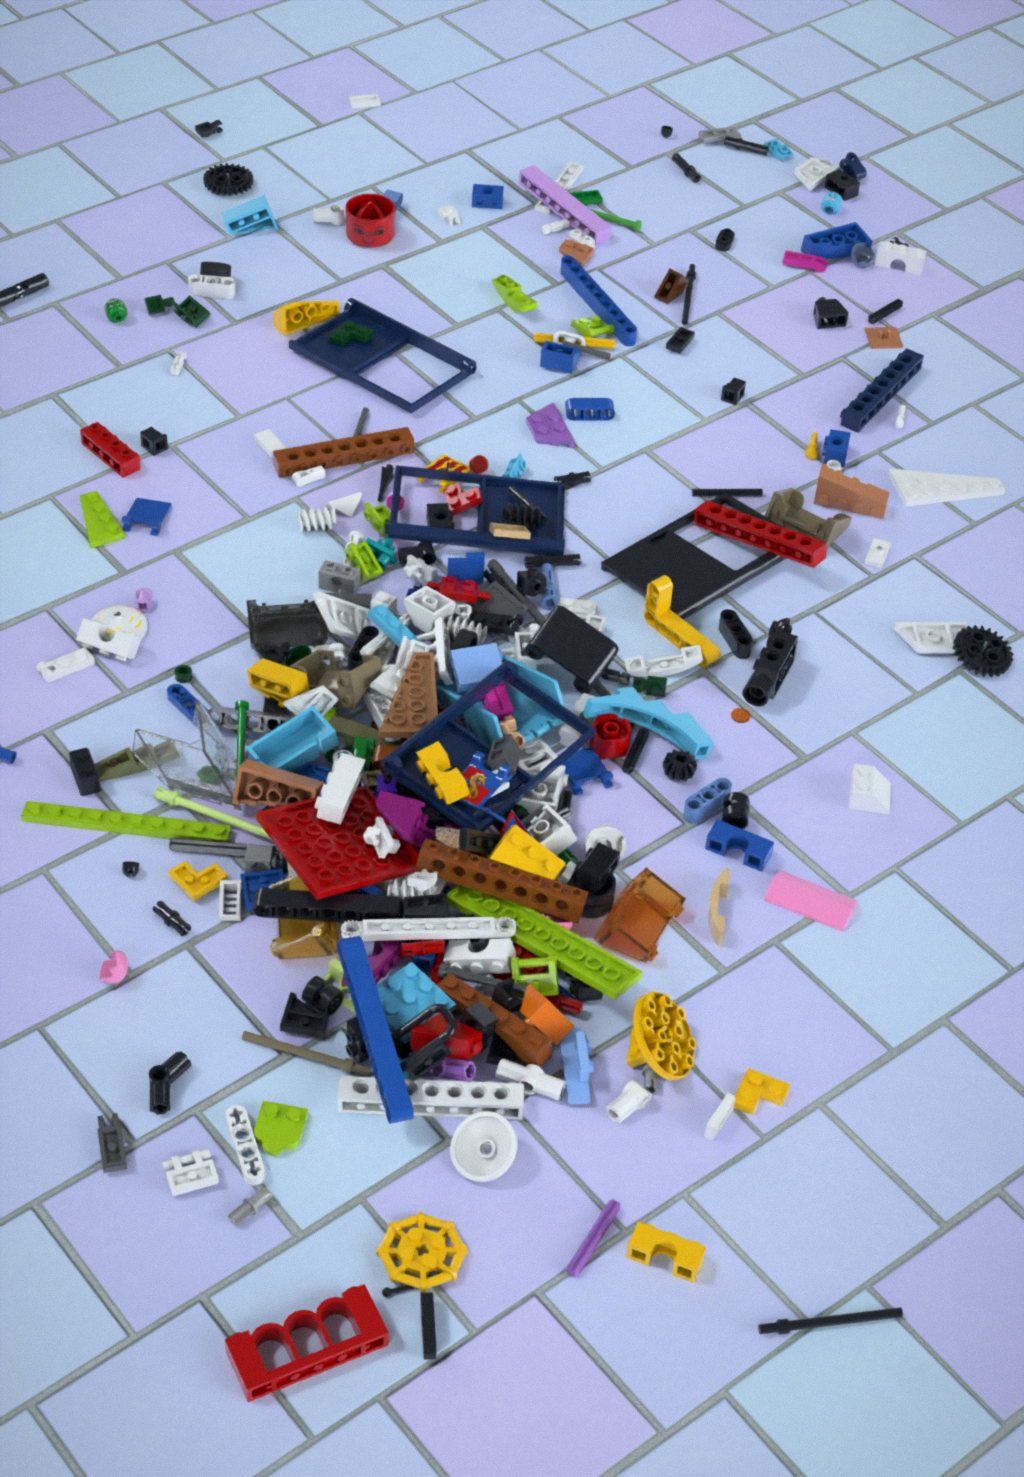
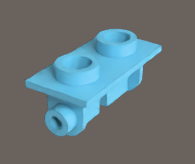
M521 453L518 454L517 458L510 460L506 468L507 471L501 477L521 479L526 470V461L523 460Z

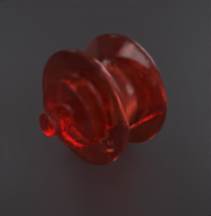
M477 455L469 461V468L474 474H481L488 469V460L482 455Z

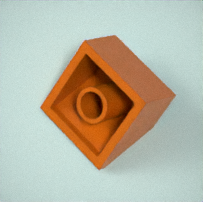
M531 984L526 987L520 1012L526 1017L523 1021L534 1028L537 1027L540 1032L551 1038L552 1042L557 1046L575 1026Z

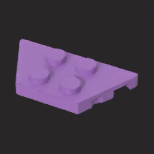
M554 403L526 417V424L537 444L558 446L559 443L569 444V448H574L575 442Z

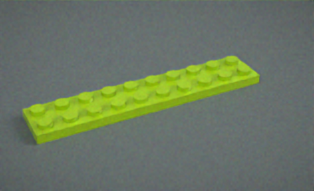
M461 885L447 893L448 904L466 915L474 914L475 917H510L516 922V933L509 937L511 941L541 958L548 957V955H556L558 968L614 1000L619 998L642 978L643 971L531 908ZM502 926L501 929L504 928L503 930H505V928H506V930H507V928H510V927H508V926Z

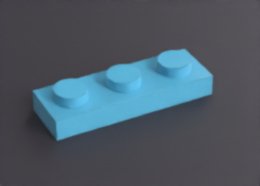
M383 604L368 610L367 616L399 648L404 635L409 640L414 639L420 642Z

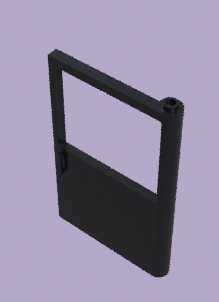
M723 493L711 500V502L719 505L726 503L742 513L779 525L727 493ZM693 510L602 561L601 570H608L645 595L648 583L663 575L668 576L673 584L670 610L684 620L787 558L767 552L738 570L731 569L674 533L694 521Z

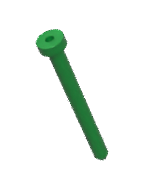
M243 700L235 702V709L238 710L236 778L239 766L245 762V725L249 702Z

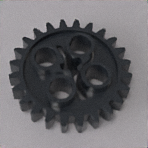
M226 163L225 165L220 164V166L214 165V168L210 167L209 170H206L203 181L207 190H212V193L217 192V195L223 193V196L226 194L231 196L232 194L237 195L238 192L243 194V191L247 192L248 189H251L253 175L249 168L245 169V166L240 167V164L234 166V163L231 165ZM227 173L230 176V186L227 183Z
M976 625L973 628L967 626L966 629L962 628L953 641L952 649L955 650L954 655L959 656L957 661H963L962 666H969L968 671L974 669L976 675L981 672L983 677L987 673L990 677H993L994 674L997 677L1000 673L1004 674L1011 666L1012 656L1014 655V653L1010 652L1012 647L1007 646L1009 642L1002 640L1004 636L998 637L997 631L992 633L991 628L985 630L982 625L980 629Z

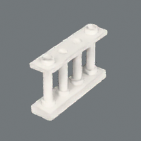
M441 617L435 619L433 631L416 637L420 642L436 638L434 644L429 645V652L437 651L434 657V665H438V668L435 670V679H442L447 686L453 683L452 669L449 661L451 652L449 629Z

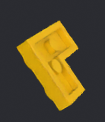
M184 861L168 871V876L193 901L219 887L220 880H228V875L216 863L197 873Z
M748 1068L735 1094L734 1108L753 1115L760 1098L782 1106L791 1084Z

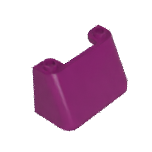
M380 790L376 800L377 811L405 842L421 848L426 838L457 848L461 826L448 818L441 832L425 826L428 816L422 812V807H425L426 803Z

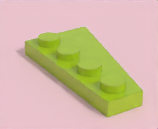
M97 490L80 495L90 549L125 538L124 531Z

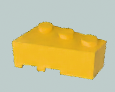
M263 658L247 669L250 686L268 699L272 697L279 702L278 705L282 708L286 707L283 704L284 701L310 691L307 674Z
M516 824L510 826L487 857V859L551 880L556 878L566 864Z

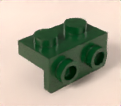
M190 295L179 305L175 301L172 302L175 308L173 311L179 317L183 316L184 321L188 325L193 324L196 328L211 315L205 307Z

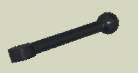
M409 1285L392 1289L385 1287L382 1290V1295L389 1297L393 1293L415 1289V1287Z

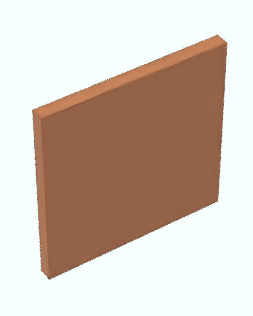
M870 327L864 329L871 349L903 348L897 327Z

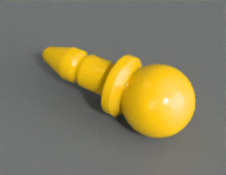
M816 431L812 433L810 443L807 444L805 457L810 460L817 459L819 455Z

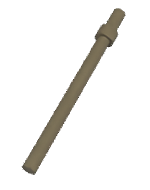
M244 1031L242 1035V1040L342 1068V1071L352 1074L355 1072L370 1076L372 1071L371 1067L357 1064L352 1059H340Z

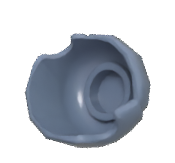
M863 242L856 243L852 247L851 261L856 266L865 268L873 263L875 254L872 247L868 248Z

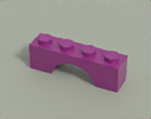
M408 940L375 941L372 957H368L376 985L382 977H386L389 970L397 966L401 959L406 958V956H401L400 949L402 948H400V944L408 943ZM343 974L342 984L347 985L345 975Z

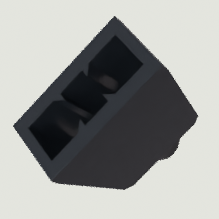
M820 297L815 301L813 316L817 329L844 327L847 325L849 312L837 299Z

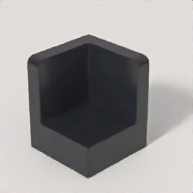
M512 977L495 985L491 1000L509 1012L514 1013L521 1009L522 1001L512 991L515 981Z

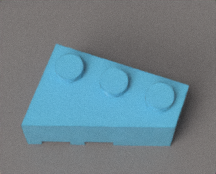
M265 195L221 212L230 235L249 233V231L254 230L261 232L264 229L272 228L279 230Z

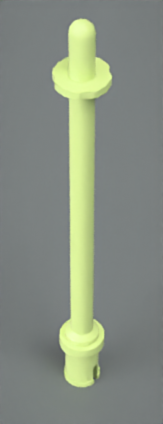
M160 786L154 791V799L169 803L171 807L180 805L270 839L262 827L182 798L181 793L178 791L172 792Z

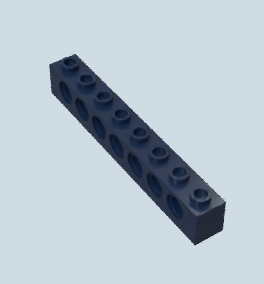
M908 348L899 353L897 358L891 361L886 369L884 368L881 374L876 376L873 382L868 384L865 390L860 392L846 409L842 410L840 425L859 433L921 370L924 355Z

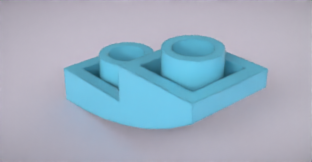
M778 139L764 142L765 146H769L768 152L777 159L781 160L793 156L789 147L786 144L781 145Z

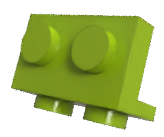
M369 502L365 503V510L363 511L365 519L372 524L374 530L378 531L382 537L387 536L388 534H385L386 523H390L391 512L384 504L373 508Z
M366 541L357 545L353 543L348 544L345 551L346 558L355 568L360 569V579L362 582L383 574L381 566Z

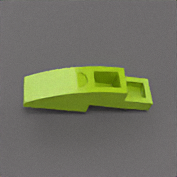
M499 275L498 278L492 279L497 292L514 312H526L538 308L537 302L523 293L521 285L507 275Z

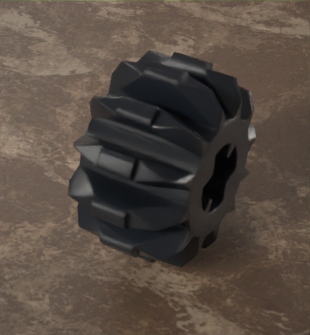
M673 749L672 753L667 752L663 760L664 773L669 776L670 780L677 779V782L682 779L686 782L688 778H693L697 770V762L695 756L690 755V751L683 752L682 749L680 751Z

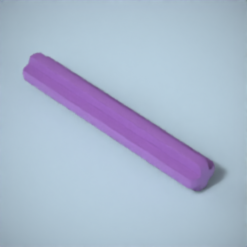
M614 1199L609 1200L568 1264L566 1272L569 1275L577 1277L619 1212L621 1204Z

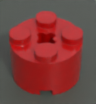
M612 713L598 716L591 725L596 729L595 736L590 739L591 749L601 760L626 756L631 736L629 721L625 718L620 719L617 714Z

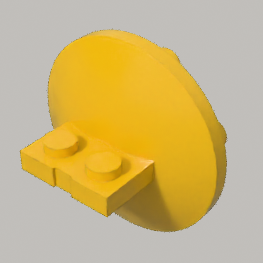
M654 991L642 995L634 1007V1027L631 1030L630 1048L628 1049L626 1063L631 1068L648 1063L664 1079L672 1081L681 1079L694 1066V1049L697 1046L685 1019V1011L682 1007H678L668 994Z

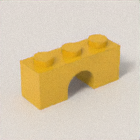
M439 741L416 752L419 760L416 764L421 773H426L425 777L429 785L435 786L434 790L439 799L443 798L445 803L449 805L470 794L467 782L457 768L444 772L451 768L448 754Z
M638 1222L628 1243L626 1258L649 1266L654 1256L658 1254L668 1255L674 1261L672 1275L695 1283L704 1261L706 1246L696 1241L681 1238L675 1233L657 1229L651 1224Z

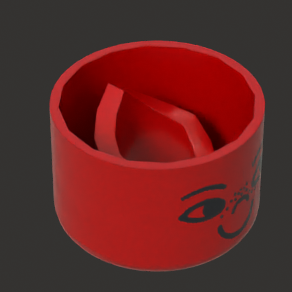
M361 194L347 201L345 206L346 236L352 243L362 247H379L393 239L395 234V204L393 201L378 194Z

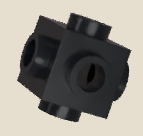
M529 568L527 571H517L516 589L523 596L534 597L537 594H544V587L547 584L544 574L536 568Z

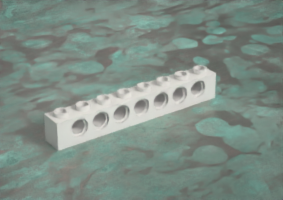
M340 1076L338 1112L386 1114L375 1076ZM418 1078L415 1081L413 1079H405L414 1116L468 1118L475 1113L488 1111L500 1114L506 1119L523 1120L524 1084L515 1082L497 1083L492 1081H448L445 1079L425 1080L422 1078Z

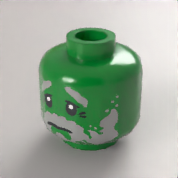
M111 298L104 305V311L109 321L118 323L127 317V308L123 300Z

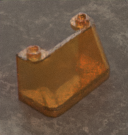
M646 867L623 889L596 933L594 940L602 946L644 963L648 960L651 962L658 954L656 950L658 947L656 945L657 940L668 921L673 916L677 918L684 910L682 905L686 898Z

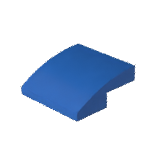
M485 552L466 553V558H448L447 576H453L463 581L466 579L473 580L475 583H479V585L484 583Z

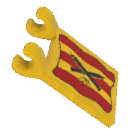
M444 454L425 467L427 469L463 473L472 471L471 467ZM419 477L416 478V480L420 482H423L426 479ZM440 480L442 487L439 491L444 493L443 489L455 484L456 481Z

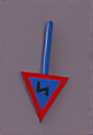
M483 805L480 808L505 823L499 835H504L510 826L514 824L530 835L513 810H511L506 820Z

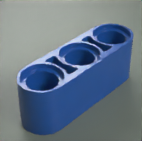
M569 398L565 401L566 417L569 420H611L615 416L614 403L610 398Z

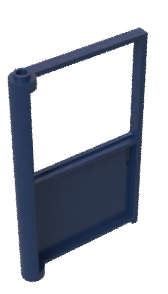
M354 298L347 300L344 312L298 339H291L289 341V348L409 413L415 412L471 374H474L477 369L476 361ZM345 321H351L374 330V336L366 343L350 339L343 346L328 342V336ZM407 344H411L460 370V373L413 403L359 375Z
M396 465L390 523H386L385 534H388V537L391 539L419 542L429 541L438 544L550 556L563 555L565 539H563L565 483ZM402 476L479 484L483 502L478 504L477 531L397 523ZM511 486L516 488L535 506H539V509L548 517L546 522H540L539 529L536 528L535 523L532 528H529V523H526L525 527L531 533L530 539L493 536L489 530L490 523L502 524V512L507 502L511 503V507L514 503H517L518 507L522 504L508 492Z
M510 661L503 662L382 760V766L389 775L462 828L484 832L498 819L481 809L477 810L458 800L447 805L443 798L439 799L434 790L435 786L429 785L425 777L426 773H421L416 764L419 761L416 752L439 741L448 754L451 768L444 772L457 768L462 773L470 764L473 755L477 751L485 754L482 760L487 763L491 746L454 720L502 681L512 685L578 731L582 736L535 777L517 766L515 775L509 781V788L492 796L483 804L484 807L502 817L592 739L596 733V729L519 676L517 666ZM485 765V767H484L485 769H487V770L493 772V770L491 769V767H488L487 765Z

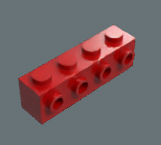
M98 421L80 429L81 444L122 478L140 470L141 459L139 454L130 449L127 444H124Z

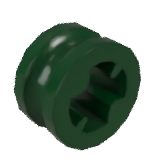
M180 665L175 668L174 673L177 682L188 683L192 680L191 667Z

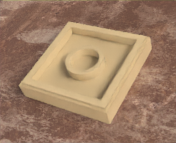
M490 523L489 530L493 536L530 539L531 536L529 530L522 525Z

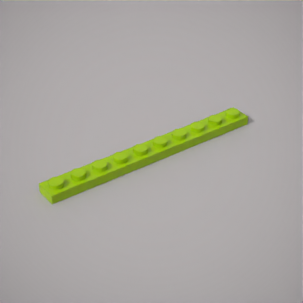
M26 801L21 815L22 822L164 839L179 838L228 842L231 834V825L32 801Z

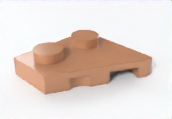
M566 239L559 247V253L563 256L574 257L583 267L594 254V248Z

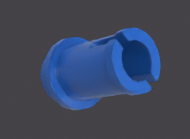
M0 744V759L11 764L14 763L17 752L1 747Z

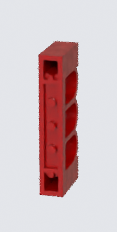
M365 1284L358 1287L348 1288L342 1293V1298L332 1297L321 1302L316 1313L309 1310L293 1312L284 1321L283 1326L276 1323H267L257 1327L251 1335L249 1330L242 1333H234L225 1339V1350L247 1401L251 1402L388 1346L389 1332ZM330 1315H342L348 1319L356 1336L333 1345L323 1321ZM298 1328H310L316 1332L324 1349L300 1358L290 1335ZM265 1341H278L286 1349L291 1362L267 1372L257 1348Z

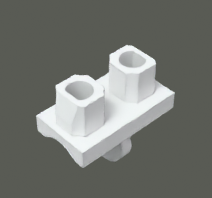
M408 555L407 564L403 572L407 574L408 579L417 580L427 586L428 581L432 582L436 579L438 569L428 566L421 558L417 559L413 555Z
M377 817L375 825L367 828L363 838L366 843L373 844L379 858H385L388 853L396 854L401 844L399 840L392 839L394 835L393 828L390 825H386L382 817Z

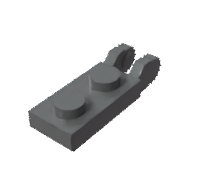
M112 1114L111 1119L114 1126L104 1128L105 1120L103 1115L97 1116L99 1125L97 1131L103 1173L127 1169L121 1125H119L118 1114Z

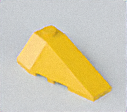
M338 300L293 302L273 312V326L283 336L332 319L340 314V302Z

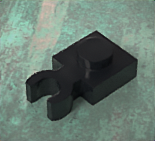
M285 642L281 647H277L274 644L258 650V657L278 664L284 662V657H288L290 654V643Z

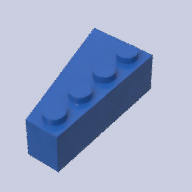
M857 222L804 235L800 250L804 254L816 255L826 259L851 257L852 247L856 243L863 242L870 248L873 241Z

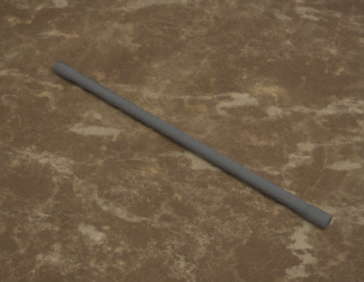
M496 559L490 560L487 565L488 568H492L504 585L511 589L514 597L528 607L527 612L541 627L546 618L526 595L523 596L516 589V583L505 572V569ZM598 680L593 689L599 696L611 695ZM629 722L632 729L636 724Z

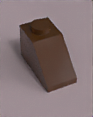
M669 268L654 297L669 304L682 294L689 280L684 275Z

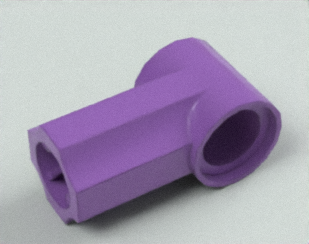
M447 1057L430 1069L429 1073L435 1078L472 1081V1078L476 1075V1067L473 1061Z

